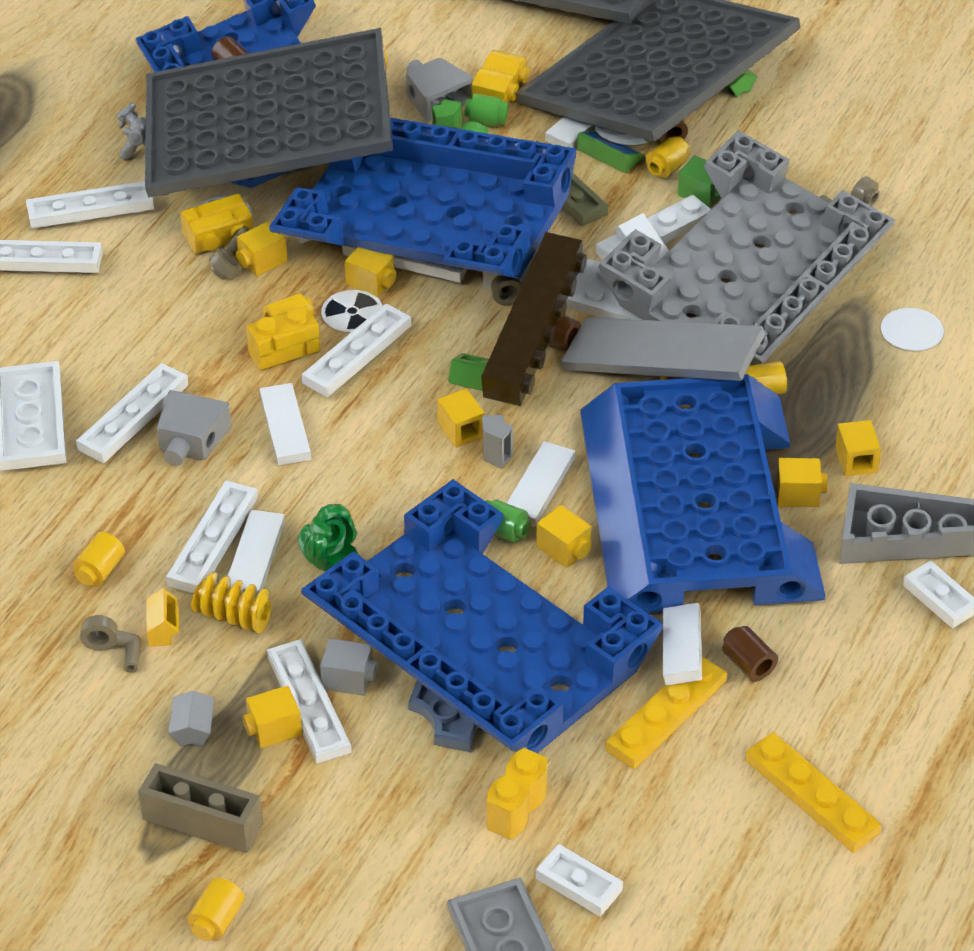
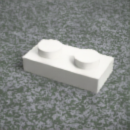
M931 560L904 576L903 586L952 629L974 616V597Z
M560 844L553 849L536 869L537 880L599 917L602 916L623 891L622 880Z

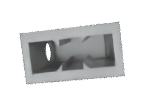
M436 58L425 64H422L419 60H413L408 64L406 68L407 95L427 122L432 120V106L440 105L444 99L460 102L462 106L466 104L467 98L472 99L473 77L443 58Z
M169 390L157 426L159 447L164 452L163 457L165 461L173 466H179L185 457L200 461L205 460L232 427L229 403Z

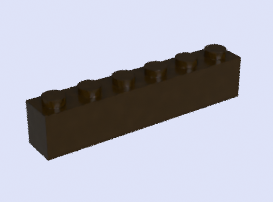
M545 232L482 373L481 380L484 398L521 406L526 394L530 395L532 393L536 370L543 368L546 357L545 349L547 345L553 344L556 336L557 321L564 319L568 296L573 297L577 286L576 277L578 273H583L586 267L587 255L583 254L582 240Z

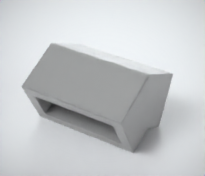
M503 415L482 416L484 461L502 469L513 457V426L504 422Z
M195 691L173 697L168 734L180 746L194 744L202 747L211 731L214 697Z

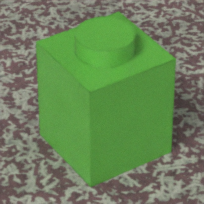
M694 155L679 171L678 196L687 198L694 195L710 208L721 197L704 168L707 160Z

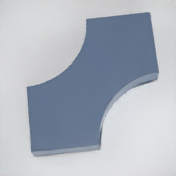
M416 681L408 702L409 711L422 715L431 723L434 728V745L471 752L479 726L419 681Z

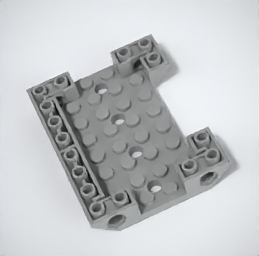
M738 130L704 164L705 170L722 199L659 261L658 258L662 244L635 229L599 263L598 268L618 304L642 320L762 326L765 336L750 365L762 364L891 229L896 220L844 190L830 203L785 178L790 159ZM787 211H795L799 214L792 215ZM755 244H761L765 247L760 249L757 248ZM727 278L732 280L733 282L725 283L720 279ZM692 313L698 317L689 318L685 314Z

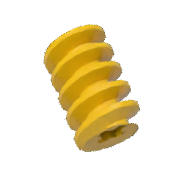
M214 571L198 584L191 601V609L194 613L202 612L205 617H215L220 622L228 621L230 625H240L245 630L253 629L257 634L265 631L272 611L271 601L269 600L270 592L267 588H263L258 596H256V585L249 584L245 592H243V581L236 580L231 588V578L227 575L223 576L218 584V573Z

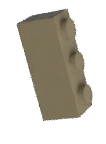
M157 763L154 764L138 791L143 820L245 853L249 851L263 825L259 795Z

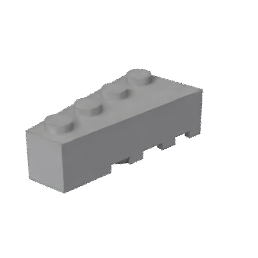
M850 483L839 564L974 555V499Z

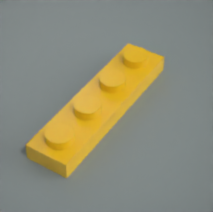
M702 657V680L674 685L665 684L605 741V751L635 770L726 682L727 672Z
M774 732L746 751V762L852 853L856 852L880 833L882 823Z

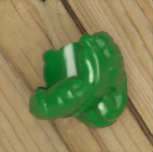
M327 504L321 507L313 518L311 525H305L299 533L298 543L302 554L319 570L327 571L352 552L358 554L357 549L351 545L357 537V530L351 518L352 515L341 504Z

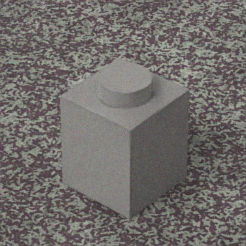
M329 638L320 665L322 684L325 690L365 696L369 682H375L378 671V661L373 660L372 646Z

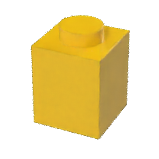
M268 221L236 237L238 251H236L237 260L243 268L247 267L256 277L288 261L286 237L283 234L270 232L269 226L271 224Z
M357 247L344 261L346 284L378 297L395 282L396 271L393 255Z
M467 388L437 399L438 424L455 448L483 438L482 416H485V412Z
M872 421L838 424L835 449L844 476L878 473L881 447Z
M820 458L778 459L776 479L778 507H819L821 493H827L828 485L827 473H821Z
M560 505L537 522V547L568 568L577 560L585 558L590 552L592 546V526Z
M288 685L246 698L248 714L242 715L243 723L248 736L255 735L260 749L303 735L301 713Z

